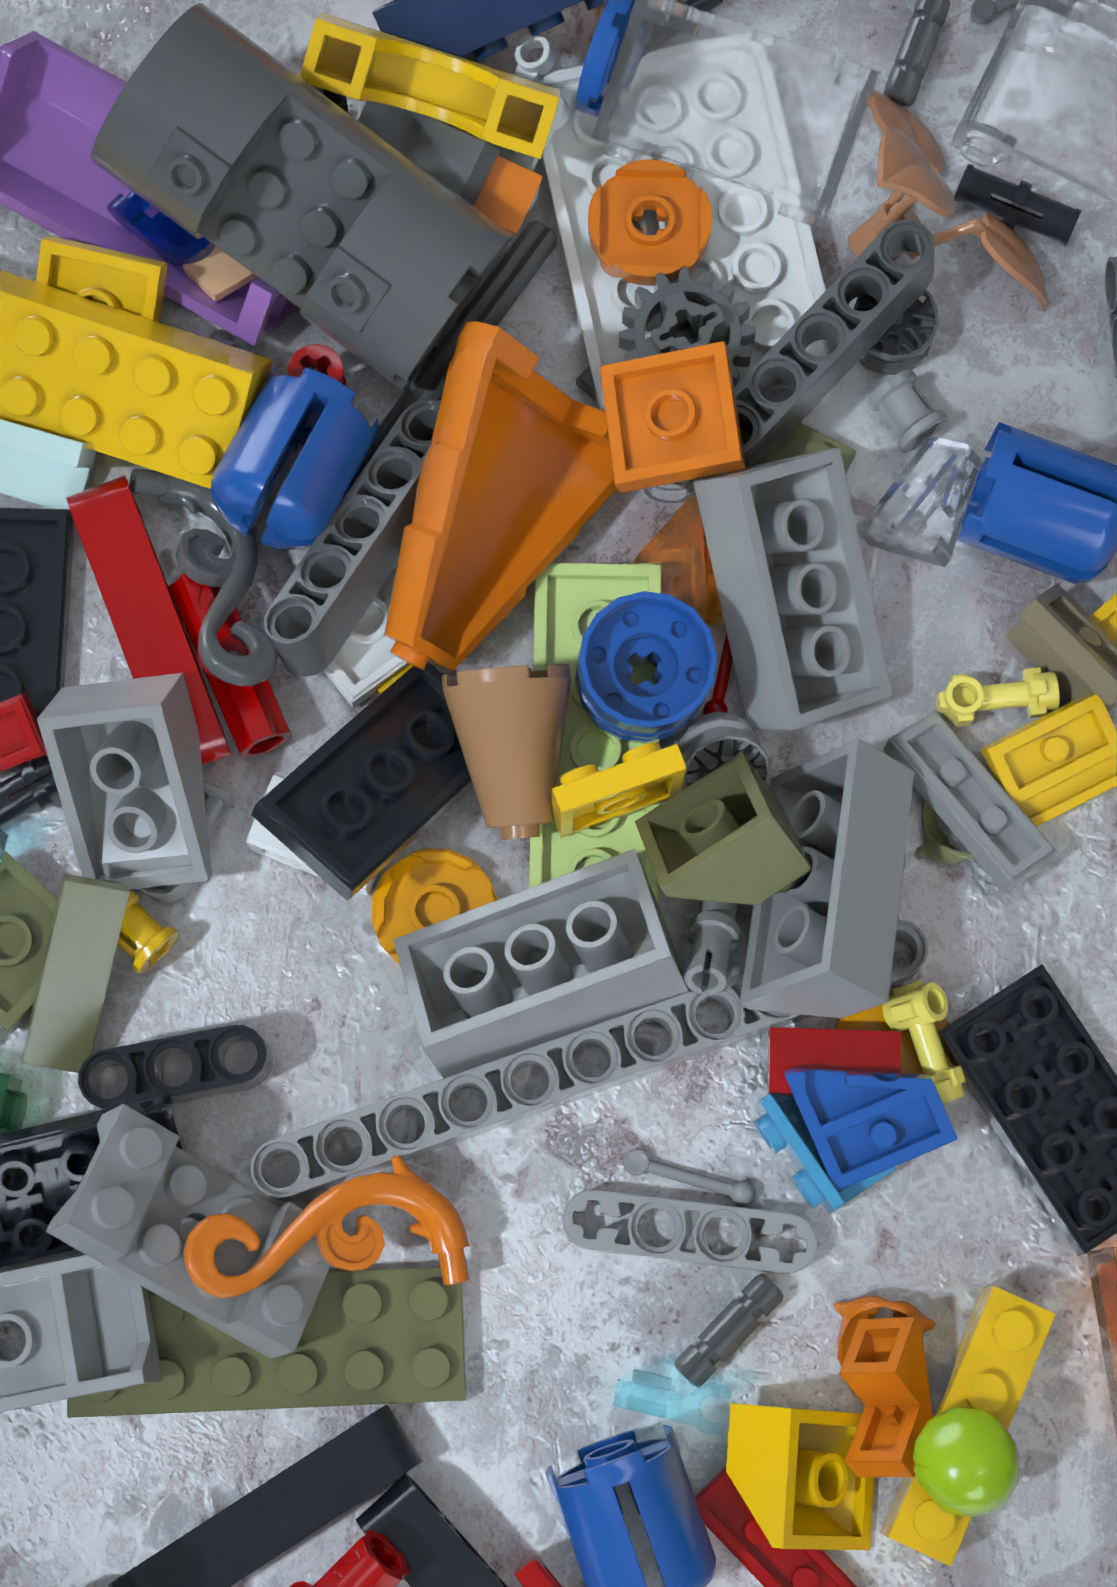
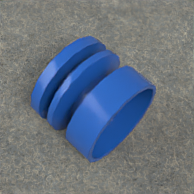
M642 591L618 597L596 613L582 637L575 676V684L582 708L598 728L619 740L646 744L672 737L688 723L692 722L714 683L717 653L711 630L694 608L672 595ZM647 662L654 665L656 670L652 679L656 683L655 685L644 680L636 686L630 681L633 672L631 663L639 668L645 666Z

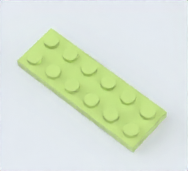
M550 563L535 579L533 671L548 670L547 664H569L571 684L556 787L562 785L560 777L571 770L590 764H596L599 771L624 763L622 759L624 753L644 745V743L619 740L598 728L581 706L575 684V676L582 637L596 613L618 597L642 591L661 593V565ZM647 662L645 666L639 668L633 663L630 664L633 668L630 681L638 686L644 680L651 682L653 685L656 684L652 679L656 670L654 665ZM659 803L560 838L553 817L551 823L538 824L540 837H530L529 888L636 849L658 903V882L635 821L659 806Z

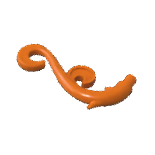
M394 1155L391 1158L394 1173L378 1172L356 1176L333 1186L310 1202L264 1256L243 1274L227 1276L219 1272L215 1263L217 1247L225 1240L235 1239L245 1244L249 1252L257 1251L261 1243L260 1237L250 1224L229 1213L212 1214L199 1221L187 1235L183 1256L184 1267L192 1283L206 1294L218 1298L236 1297L257 1288L272 1277L314 1236L316 1237L321 1257L331 1267L345 1271L367 1269L379 1260L385 1246L383 1230L375 1220L366 1215H361L356 1218L357 1228L354 1234L348 1235L343 1231L342 1220L352 1210L371 1205L394 1206L405 1210L418 1221V1223L410 1225V1230L412 1233L425 1237L429 1241L431 1254L438 1253L444 1285L470 1280L464 1248L470 1245L461 1217L450 1200L413 1172L400 1156Z

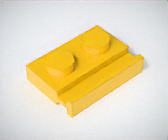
M1089 692L980 748L995 780L1036 827L1117 786V731L1104 702L1094 692Z

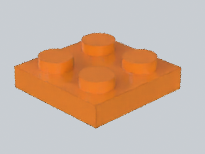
M725 341L600 366L614 481L620 493L746 469L730 357Z

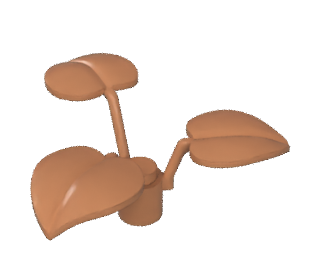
M879 91L874 92L869 98L873 117L883 132L878 152L877 186L894 191L877 208L876 213L848 236L849 246L856 257L893 222L905 219L921 223L917 215L910 208L916 201L945 218H950L956 212L953 194L948 185L939 176L944 170V158L936 139L915 115ZM987 213L981 218V221L973 219L932 235L935 246L967 234L979 237L983 247L990 256L1037 298L1040 311L1048 306L1043 274L1033 252L1013 229L995 215ZM904 251L897 253L891 260L894 262L904 253L910 258L915 259L918 254Z

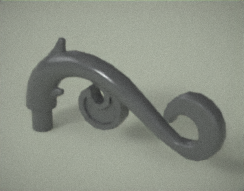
M134 468L130 476L131 493L158 496L161 503L186 507L192 514L199 513L220 530L227 542L230 558H219L218 556L225 545V540L210 530L194 528L182 535L175 554L178 566L188 578L202 585L221 587L206 613L199 630L198 652L203 665L210 673L222 681L233 685L254 686L266 681L276 668L278 653L269 637L262 630L244 621H239L232 626L230 637L238 640L247 648L249 653L247 656L229 654L222 648L217 638L222 625L253 583L258 565V544L254 529L250 531L248 536H245L231 526L214 506L211 489L158 471ZM260 516L255 524H259L261 522Z

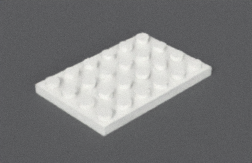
M758 30L629 56L621 81L618 80L616 87L609 84L605 87L602 96L610 99L611 104L605 114L600 117L576 110L577 90L584 65L552 71L542 75L537 83L561 90L560 94L568 103L570 115L566 124L560 129L555 130L542 154L541 160L587 364L593 383L597 408L605 411L600 366L623 362L624 356L631 351L619 348V332L629 329L622 324L624 307L638 308L634 300L635 290L639 286L649 290L651 293L655 292V286L633 284L621 278L611 277L604 272L600 266L599 258L593 251L589 241L588 211L592 196L600 184L602 188L607 180L616 175L617 169L627 163L638 160H662L677 165L686 171V177L695 182L699 190L700 186L703 188L709 198L712 208L711 237L706 252L698 261L697 268L693 274H691V282L700 283L701 278L707 271L713 272L712 287L719 291L725 285L732 283L735 286V293L731 304L736 305L748 302L750 306L749 318L743 324L755 326L756 334L754 343L746 346L753 352L749 368L736 366L740 373V382L826 291L763 31ZM653 210L644 211L642 220L632 221L634 227L641 229L645 235H656L657 230L665 229L667 226V222L657 220L656 211ZM678 279L670 282V284L678 282ZM659 312L649 322L645 331V339L651 337L652 330L661 327V315ZM684 331L676 333V338L685 336L690 344L697 342L698 336L688 338ZM726 336L723 338L722 341H725V344L728 347L729 339L728 336ZM819 340L810 344L806 351L813 356L823 357L835 351L837 346L830 341ZM775 385L765 392L787 388L788 386Z

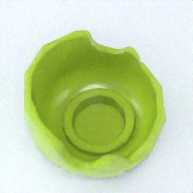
M951 1407L929 1419L915 1441L913 1460L915 1462L914 1472L917 1480L928 1496L946 1513L954 1516L985 1517L1006 1505L1019 1483V1452L1016 1443L1006 1427L984 1410Z

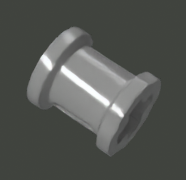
M912 369L903 370L885 381L869 396L867 402L872 411H881L899 435L900 439L897 443L903 452H909L924 444L938 433L948 421V417L943 410L935 411L915 385L917 376Z

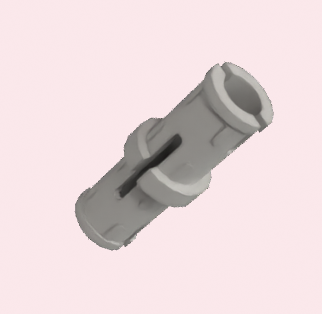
M700 900L698 914L691 919L687 937L692 949L684 975L685 984L695 993L700 994L704 974L710 975L707 995L720 993L727 984L729 953L736 949L740 933L739 925L735 921L738 903Z

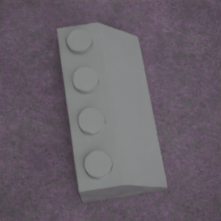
M840 447L745 467L746 469L722 473L693 481L745 717L754 730H796L893 697Z
M858 738L771 779L770 789L782 804L812 870L799 877L795 884L786 891L773 894L758 905H753L739 1005L749 1010L844 1018L888 1002L892 983L891 973L896 930L899 923L898 912L902 877L905 868L909 816L912 809L911 799L914 770Z
M636 849L393 939L422 1048L443 1079L689 991L685 984L684 975L672 939Z

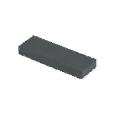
M366 101L358 119L360 123L407 158L412 159L473 206L500 151L478 138L431 117L387 104Z

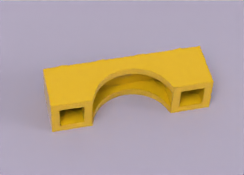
M326 13L320 14L315 20L300 77L310 85L359 101L377 102L413 111L458 127L480 140L538 159L542 157L561 93L559 89Z
M996 1286L982 1288L957 1347L952 1375L936 1415L951 1407L981 1409L994 1416L1008 1430L1056 1314ZM916 1475L914 1477H903L880 1533L951 1567L972 1517L954 1516L944 1512L923 1490Z

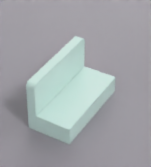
M0 419V493L52 509L70 510L66 497L87 490L97 451L86 448L87 443Z

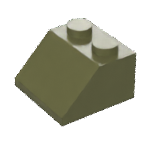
M742 751L635 821L659 887L666 897L758 905L773 894L786 891L795 884L799 877L812 870L782 804Z

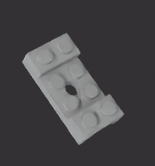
M125 1104L102 1114L97 1124L100 1139L97 1150L77 1191L53 1217L46 1232L270 1359L295 1352L330 1268V1265L320 1255L316 1237L311 1238L272 1277L257 1288L236 1297L218 1298L206 1294L192 1283L184 1267V1245L180 1239L179 1229L185 1217L199 1222L212 1214L223 1213L239 1217L250 1224L260 1237L261 1243L257 1251L249 1252L245 1244L238 1240L230 1239L223 1241L215 1252V1263L219 1272L227 1276H237L247 1272L264 1256L303 1209L292 1202L277 1206L178 1148L176 1144L180 1136Z
M88 1255L0 1273V1331L5 1324L14 1321L22 1327L26 1336L25 1348L22 1354L15 1360L7 1358L0 1350V1413L163 1381L148 1289Z

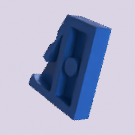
M797 1067L783 1071L831 1183L837 1191L958 1140L929 1074Z

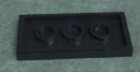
M0 508V702L27 692L38 718L65 684L74 520L70 510ZM47 754L40 756V758L48 757Z
M429 662L424 670L415 666L408 669L258 801L252 811L251 816L347 902L473 785L442 690L443 674Z

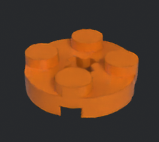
M653 159L627 163L617 169L616 175L607 180L602 188L600 184L592 196L588 211L589 241L593 251L599 258L600 266L611 277L621 278L624 281L637 285L655 286L656 274L662 272L669 282H673L679 278L681 268H688L690 275L693 274L697 268L698 261L708 248L712 229V208L709 198L701 186L699 190L695 182L686 177L685 170L673 163ZM653 210L656 211L657 220L667 222V226L665 229L657 230L656 235H645L641 229L634 227L632 221L642 220L644 211Z

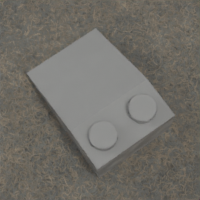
M183 673L61 688L37 718L82 876L128 885L129 889L209 881L212 876L199 732Z

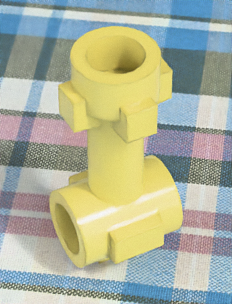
M1040 667L1028 668L1022 672V681L981 686L976 679L969 677L967 674L953 675L949 680L946 690L938 693L935 698L936 710L947 722L954 724L955 727L970 726L977 711L1026 706L1029 718L1042 717L1047 714V710H1056L1059 707L1057 677L1054 672L1041 673Z
M922 979L893 988L894 993L889 995L888 1002L884 1003L882 1007L887 1025L893 1031H910L923 1073L929 1074L943 1104L965 1096L962 1083L966 1082L962 1068L961 1066L949 1067L934 1023L945 1019L947 1016L948 1001L945 992L937 983L930 982L924 984Z

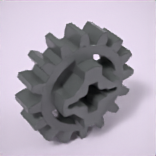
M681 268L678 282L672 284L661 272L656 274L654 293L639 286L635 290L634 300L638 308L624 307L622 324L629 329L619 332V348L631 350L624 356V361L722 342L723 338L728 336L729 344L727 348L730 357L733 385L735 387L739 383L740 373L736 366L749 368L753 353L746 346L754 343L755 326L743 324L749 318L750 306L748 302L736 305L731 304L735 293V286L732 283L725 285L719 291L712 287L713 272L707 271L701 278L700 283L691 282L688 268ZM659 312L661 315V327L652 330L651 337L645 339V331L649 322ZM684 331L688 338L698 336L697 342L690 344L685 336L676 338V333Z

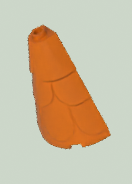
M470 321L465 323L458 336L454 356L448 367L431 445L424 458L419 477L412 524L404 527L384 633L386 637L395 641L390 653L421 670H424L430 660L453 671L526 596V588L579 535V529L617 490L614 481L606 412L571 399L533 370L540 357L500 327L482 322Z

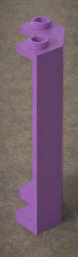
M35 31L9 43H4L0 47V204L63 239L167 262L168 268L164 296L253 346L278 329L294 306L290 300L280 294L277 289L269 286L257 277L215 302L187 276L182 266L215 245L204 237L196 239L91 160V152L99 130L127 82Z

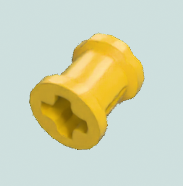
M130 889L117 945L134 960L133 969L142 975L152 969L169 952L177 941L179 932L172 926L164 928L138 904L140 896Z

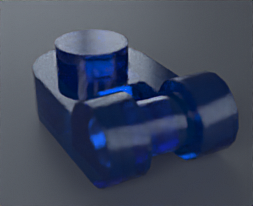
M130 191L126 196L119 193L106 206L111 216L130 233H134L165 261L174 266L183 267L182 265L199 262L208 257L215 249V245L206 238L196 239L160 211L151 218L145 213L151 205L133 191Z

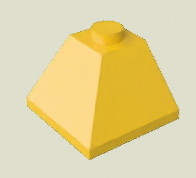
M730 1403L726 1472L773 1548L870 1551L874 1477H857L845 1463L862 1413Z

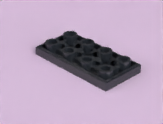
M1041 964L939 1030L938 1035L944 1053L953 1066H961L966 1080L964 1082L1077 1256L1087 1254L1117 1233V1076L1044 965Z
M170 1094L125 1104L180 1136L176 1146L186 1152ZM116 1107L0 1134V1267L75 1249L47 1233L46 1230L53 1217L77 1191L100 1143L97 1124L101 1115ZM185 1217L182 1220L181 1224L195 1220L189 1217Z

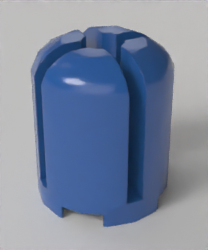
M274 367L266 376L239 430L213 473L211 495L214 506L225 520L242 534L248 536L298 444L303 446L272 506L266 522L268 527L260 543L277 549L305 550L326 529L335 510L342 502L363 460L379 435V421L376 418L371 428L366 418L351 404L356 393L334 378L310 368H304L300 377L275 376L277 367Z
M998 422L984 449L992 453L991 457H985L974 484L968 488L955 530L959 531L955 540L1073 584L1090 582L1108 566L1117 551V465Z
M662 1425L667 1438H655L637 1442L633 1430L605 1438L578 1449L581 1463L564 1471L559 1476H555L552 1465L546 1470L545 1474L550 1489L556 1498L586 1587H647L615 1490V1486L626 1482L628 1483L638 1515L641 1517L664 1586L706 1587L711 1582L716 1569V1556L685 1470L674 1430L671 1426Z

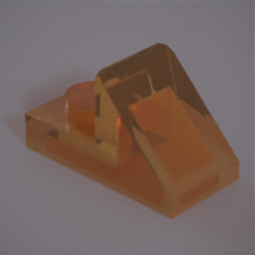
M690 496L635 557L633 564L680 565V576H675L673 579L672 596L694 608L707 626H723L722 609L697 496Z

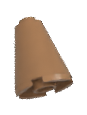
M547 664L548 670L532 671L529 665L461 671L457 672V676L442 675V690L486 827H500L501 840L540 837L538 824L551 823L552 788L557 785L571 684L569 664Z

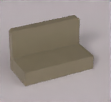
M1058 583L1036 597L1018 615L1021 620L1008 632L1007 638L1036 668H1041V673L1054 672L1056 674L1059 692L1069 702L1089 692H1094L1104 702L1109 712L1117 704V643Z

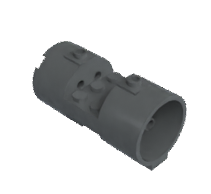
M202 3L194 5L182 14L162 35L137 67L104 120L91 152V160L196 239L206 238L269 286L277 289L280 294L301 308L299 314L401 390H404L419 373L437 348L435 345L442 341L505 255L508 248L507 245L513 238L511 233L412 159L407 158Z

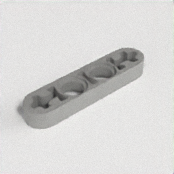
M587 1190L576 1194L566 1204L563 1213V1229L568 1239L577 1247L589 1251L790 1274L807 1267L814 1259L817 1250V1236L811 1224L804 1218L791 1213L601 1190ZM587 1202L600 1203V1213L602 1215L620 1218L619 1204L633 1205L634 1209L627 1224L630 1244L623 1245L614 1242L619 1229L600 1228L596 1239L584 1238L583 1227L573 1224L574 1212H585ZM660 1209L666 1211L675 1222L676 1232L674 1238L663 1247L647 1245L638 1234L637 1225L639 1219L649 1210ZM716 1217L731 1219L740 1230L741 1239L739 1246L728 1255L712 1253L703 1241L705 1225ZM749 1219L763 1222L758 1235L778 1236L783 1230V1225L794 1227V1237L805 1242L804 1252L793 1253L790 1263H784L780 1261L779 1250L759 1246L757 1247L759 1261L747 1260L745 1256L752 1240Z

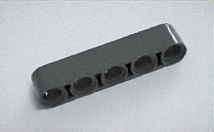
M904 219L893 222L886 227L734 387L740 430H745L752 435L750 440L742 446L745 467L762 464L928 288L934 275L935 244L932 233L925 225L914 220ZM904 251L914 252L921 257L917 263L910 266H900L891 260L897 253ZM863 295L871 296L879 302L876 307L868 311H856L848 304L854 298ZM819 340H827L837 346L835 351L823 357L813 356L807 353L806 349L810 344ZM775 385H787L794 390L792 396L782 402H771L763 397L765 391Z
M419 400L411 404L400 415L335 510L326 529L315 539L268 608L264 617V629L285 669L293 675L302 677L313 676L324 671L332 663L397 566L404 527L412 524L419 477L424 458L431 445L440 400Z

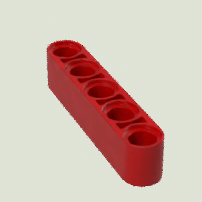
M124 475L66 497L72 518L133 679L183 673L199 732L202 766L232 755L137 502L130 491V485L126 476Z

